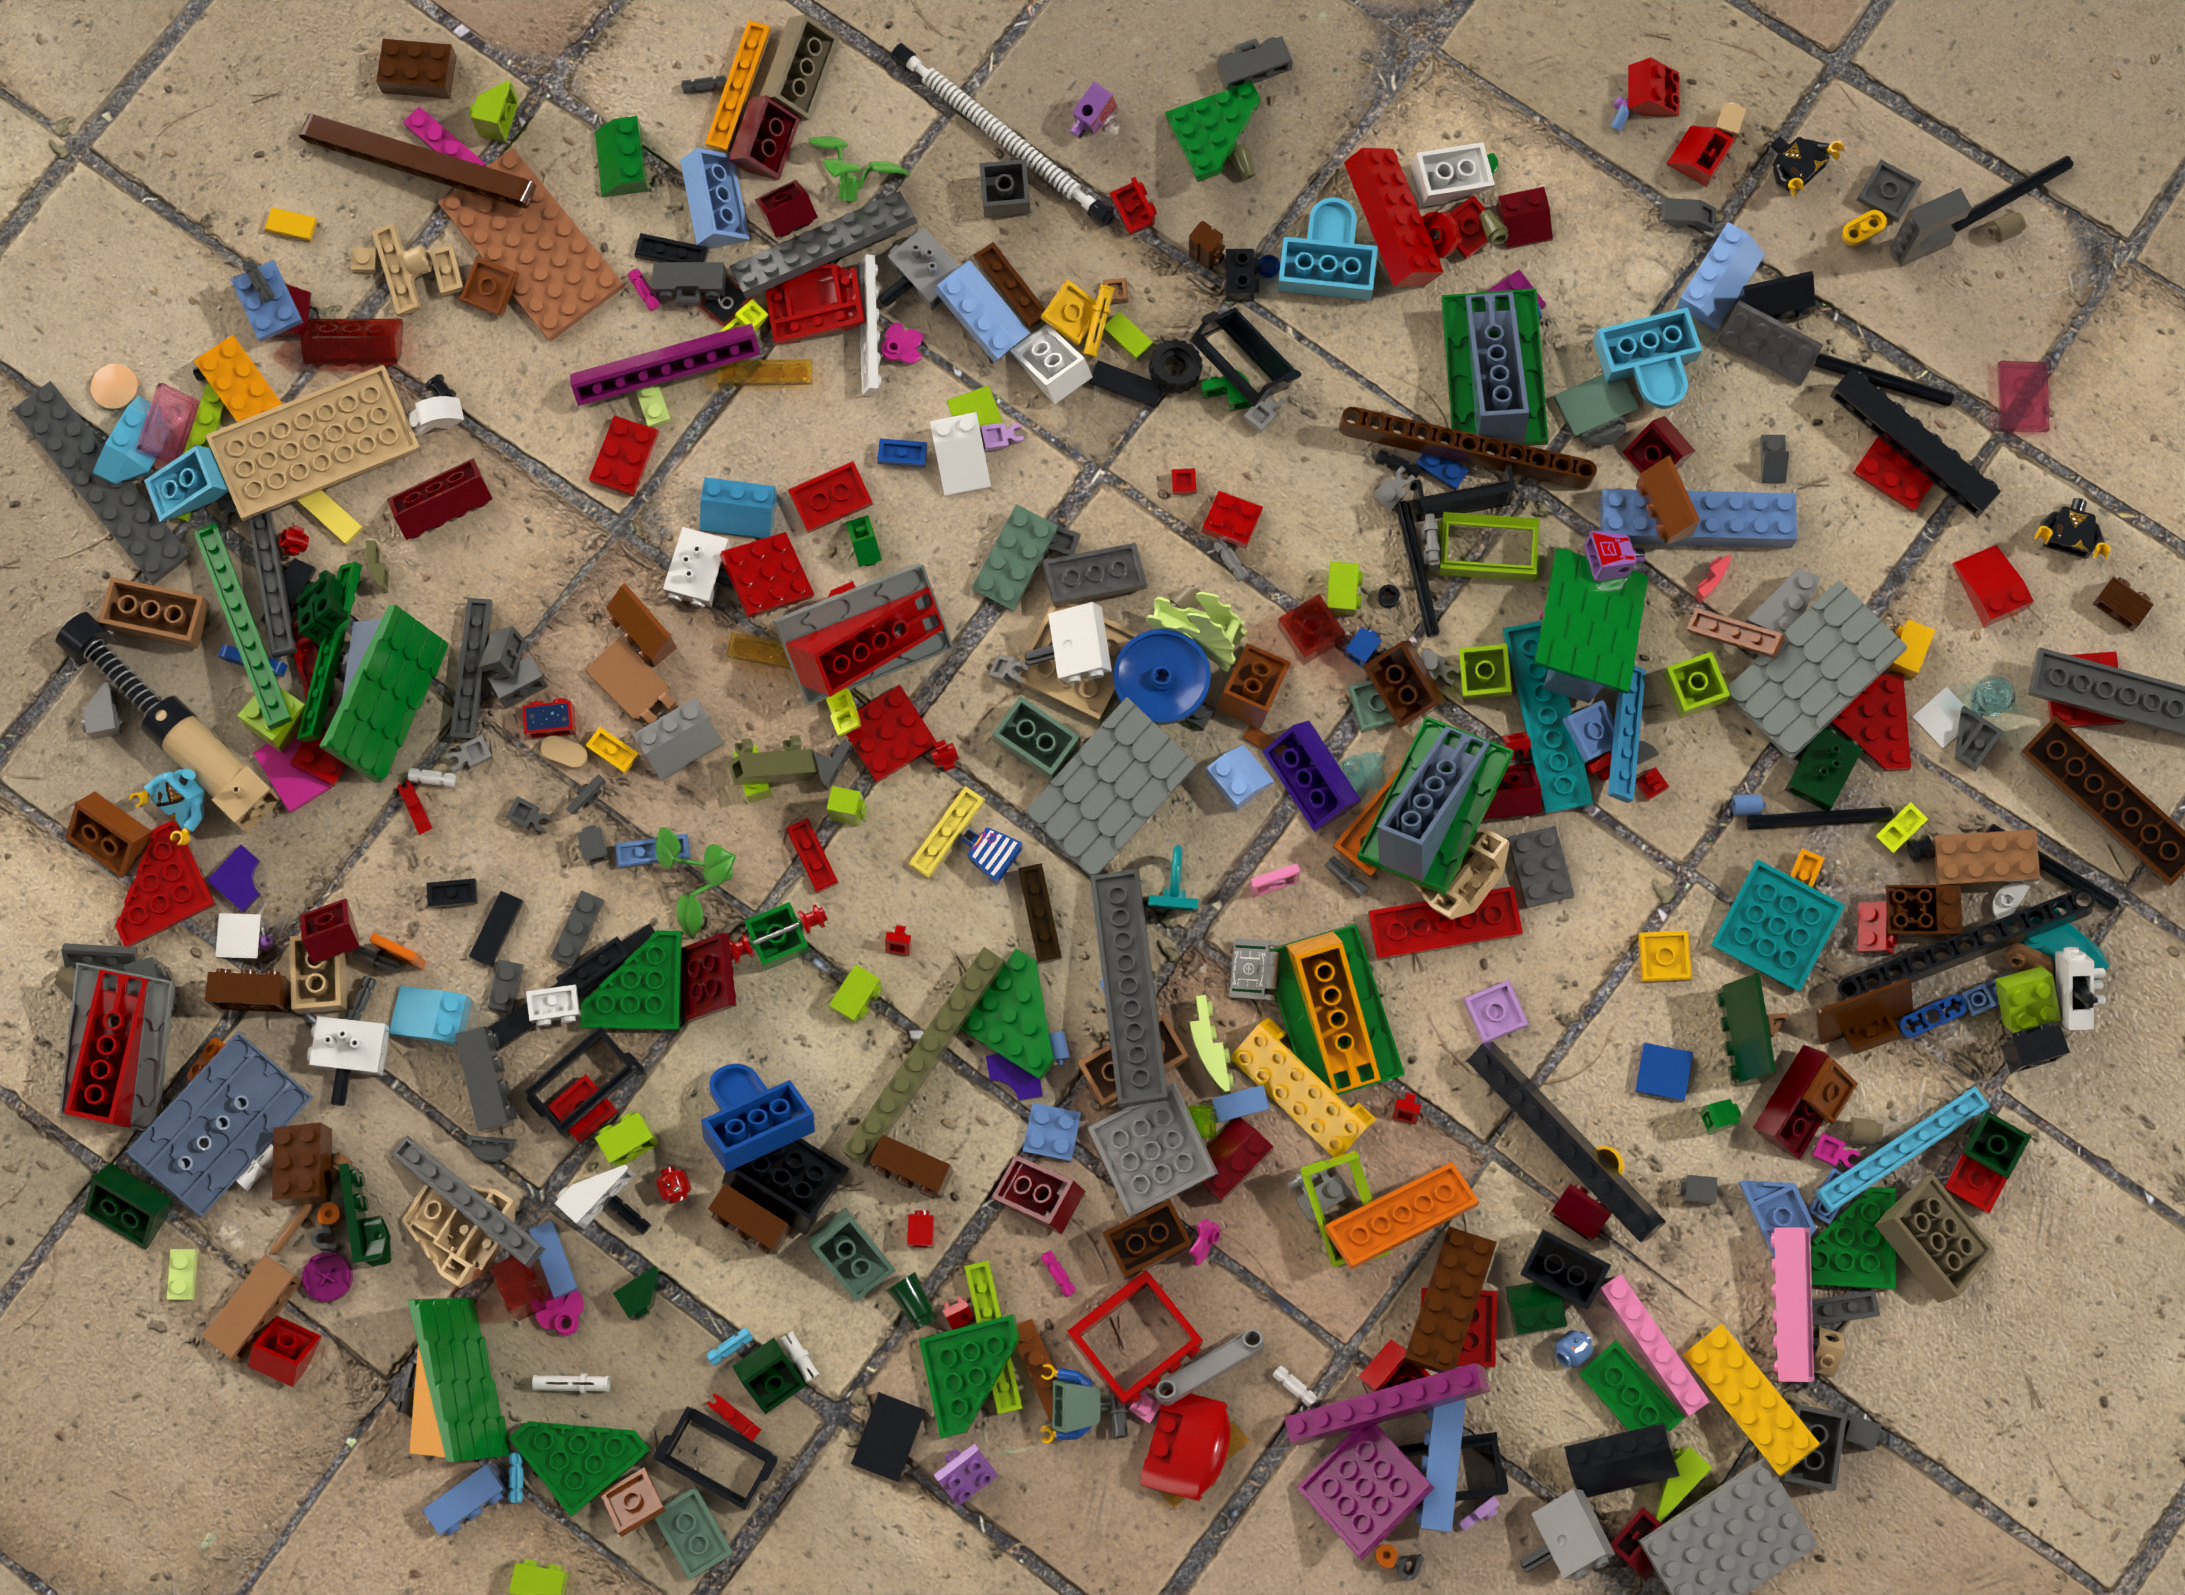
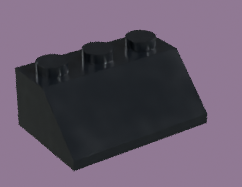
M1813 271L1745 285L1741 289L1736 304L1740 300L1782 323L1793 318L1797 320L1808 318L1816 306Z
M1542 1229L1520 1275L1589 1310L1611 1264Z

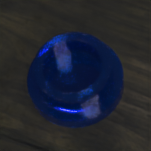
M1273 255L1261 257L1259 259V274L1265 278L1275 277L1280 272L1279 259Z

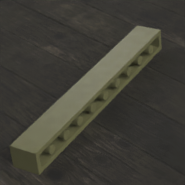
M986 947L982 948L842 1149L846 1156L864 1168L867 1166L882 1134L887 1136L956 1038L968 1016L1005 965V961Z

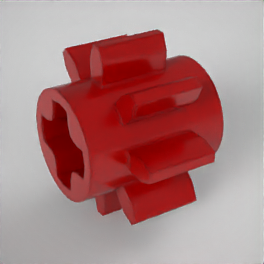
M295 525L284 529L279 538V545L285 548L284 553L292 556L305 552L309 544V536L304 534V528Z
M945 740L934 743L935 750L930 751L936 768L943 767L944 771L955 768L954 761L959 760L953 743L946 744Z

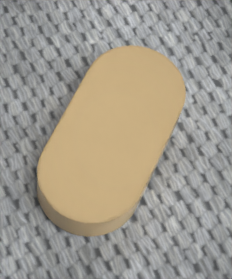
M549 736L541 744V752L544 757L555 763L572 769H580L588 762V753L580 744L558 736Z

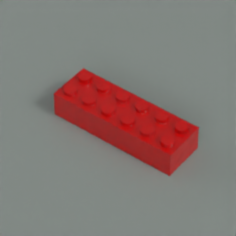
M1361 148L1344 162V165L1393 286L1428 285L1443 274L1444 271L1415 203V198L1408 186L1406 176L1399 164L1397 154L1394 149Z

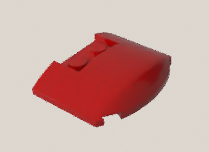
M824 264L778 284L772 290L770 288L765 290L774 344L799 343L802 339L840 330L848 331L865 323L857 272L852 267L848 270L840 267L838 264Z
M1167 1389L1165 1396H1169L1173 1392ZM1191 1393L1172 1405L1164 1406L1161 1404L1150 1448L1144 1461L1140 1486L1199 1502L1203 1498L1200 1495L1216 1483L1228 1456L1231 1440V1422H1229L1226 1410L1228 1409L1227 1404Z

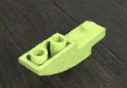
M1206 995L1196 996L1199 1021L1190 1022V1031L1195 1050L1210 1079L1224 1095L1230 1094V1088L1234 1087L1232 1072L1227 1073L1226 1063H1230L1229 1049H1224L1223 1042L1213 1043V1040H1217L1215 1025L1210 1026L1209 1016H1213L1212 1002H1207Z

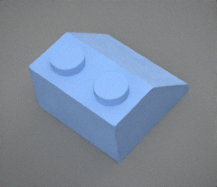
M1244 744L1226 752L1206 768V776L1236 812L1274 783L1271 776Z

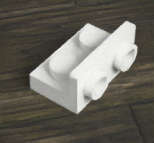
M576 985L526 991L529 1021L536 1023L537 1027L549 1026L551 1021L561 1020V1023H571L576 1021V1017L581 1016Z

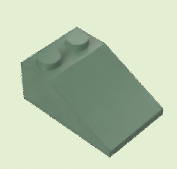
M846 1207L807 1238L811 1248L856 1302L896 1271Z

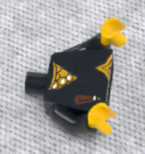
M1779 136L1771 144V148L1778 153L1773 163L1776 184L1790 191L1791 196H1796L1800 190L1804 191V186L1826 167L1830 159L1828 155H1832L1835 160L1840 158L1838 151H1845L1843 143L1841 141H1834L1829 144L1797 137L1791 144H1788Z
M2074 498L2071 508L2062 506L2059 511L2050 513L2040 522L2039 529L2034 536L2035 540L2038 537L2044 539L2042 547L2087 559L2094 550L2093 558H2097L2098 554H2101L2107 560L2111 550L2110 546L2105 543L2099 524L2096 523V516L2085 512L2087 501L2081 498Z

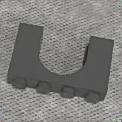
M1959 188L1909 210L1890 246L1891 256L1895 261H1898L1900 267L1948 247L1953 243L1956 235L1950 225L1967 218L1972 209L1962 189Z

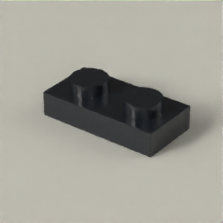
M475 878L426 883L427 905L429 908L478 904L477 880Z

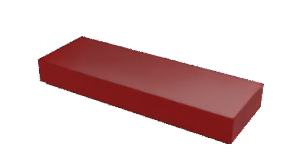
M806 818L787 827L786 830L816 893L818 894L839 884L809 819Z

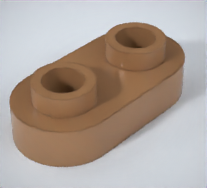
M2021 943L2010 945L2006 950L2005 961L2010 967L2022 972L2043 966L2053 974L2055 963L2049 955Z

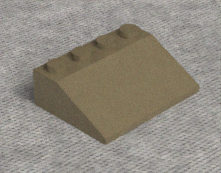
M1929 1173L1892 1205L1875 1224L1876 1228L1938 1303L1959 1296L1994 1251V1248L1933 1173Z

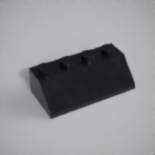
M1665 1423L1564 1447L1576 1489L1583 1490L1587 1498L1680 1476L1668 1426Z

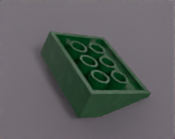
M1754 973L1722 985L1719 993H1716L1718 1008L1722 1007L1723 1017H1720L1721 1030L1726 1032L1727 1041L1724 1042L1725 1054L1730 1056L1732 1065L1728 1067L1729 1078L1731 1081H1734L1735 1087L1765 1083L1776 1073L1760 973Z

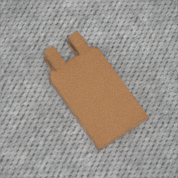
M620 637L585 669L586 673L634 721L642 718L649 725L658 720L649 710L658 701L669 712L678 707L676 702L667 694L670 691V687Z

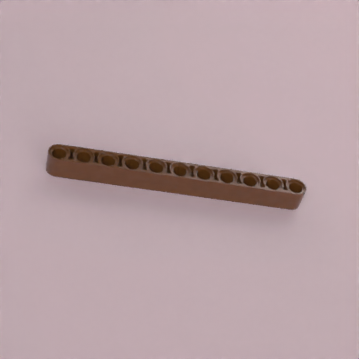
M314 114L307 115L299 133V137L310 144L524 209L529 207L537 188L535 183L522 177Z
M1347 407L1343 411L1339 422L1340 432L1347 437L1502 472L1505 471L1506 465H1511L1515 475L1577 489H1586L1591 486L1597 473L1595 463L1588 459L1358 407ZM1347 420H1352L1355 423H1349ZM1370 425H1375L1378 429H1374ZM1394 430L1400 431L1402 434H1397ZM1440 441H1445L1448 445L1442 444ZM1463 446H1468L1472 450H1467ZM1487 451L1493 452L1495 455H1490ZM1534 462L1540 463L1541 466L1536 465ZM1557 467L1563 468L1565 471H1561ZM1580 472H1583L1588 476H1583Z

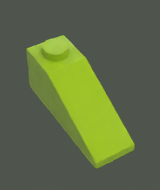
M1690 1446L1685 1449L1679 1447L1674 1452L1680 1476L1664 1480L1654 1515L1660 1523L1712 1469Z

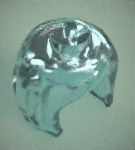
M1988 675L1977 681L1973 686L1969 704L1971 710L1981 717L1996 716L2003 713L2006 709H2011L2016 701V692L2012 683L2006 678L1998 675Z

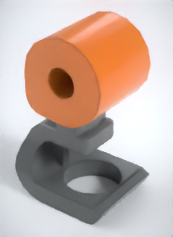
M326 1203L319 1209L317 1220L323 1228L317 1229L310 1238L312 1245L319 1250L339 1252L342 1249V1246L337 1243H321L322 1238L330 1235L334 1236L333 1228L343 1222L344 1212L340 1207L333 1203Z
M1383 1544L1375 1552V1560L1380 1566L1387 1569L1398 1567V1574L1405 1581L1414 1580L1418 1576L1424 1560L1423 1556L1418 1554L1414 1571L1411 1573L1406 1569L1407 1558H1399L1394 1546Z

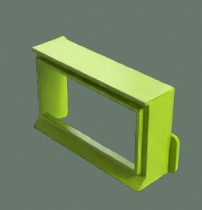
M1444 512L1442 520L1437 522V537L1440 546L1439 575L1537 582L1540 578V558L1538 557L1540 518ZM1449 525L1532 531L1530 566L1447 560Z
M1356 1150L1326 1161L1321 1160L1299 1169L1333 1268L1346 1262L1341 1254L1337 1255L1332 1240L1324 1230L1327 1223L1310 1175L1348 1162L1362 1205L1364 1206L1372 1202L1373 1199L1359 1160V1154ZM1391 1250L1388 1251V1252H1386V1253H1384V1254H1382V1255H1380V1256H1378V1257H1376V1258H1374V1259H1377V1258H1380V1257H1383V1256H1386V1255L1390 1254Z

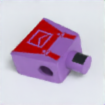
M1094 81L1074 109L1073 116L1076 123L1069 131L1078 139H1081L1087 130L1092 134H1096L1117 109L1113 94Z
M1591 530L1584 544L1595 582L1628 577L1636 563H1643L1645 560L1644 550L1633 549L1630 538L1624 534Z

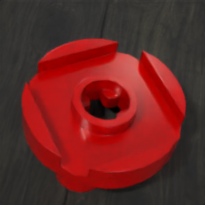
M1429 212L1422 217L1428 235L1431 237L1439 259L1450 256L1462 239L1455 219L1448 212ZM1437 230L1440 232V239L1435 240V231Z

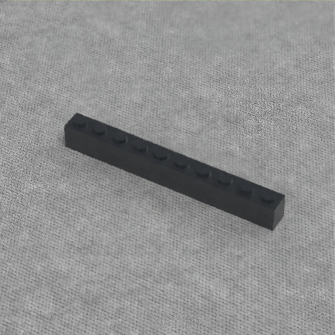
M1493 1041L1482 1043L1466 1060L1640 1243L1649 1240L1666 1223L1661 1215Z

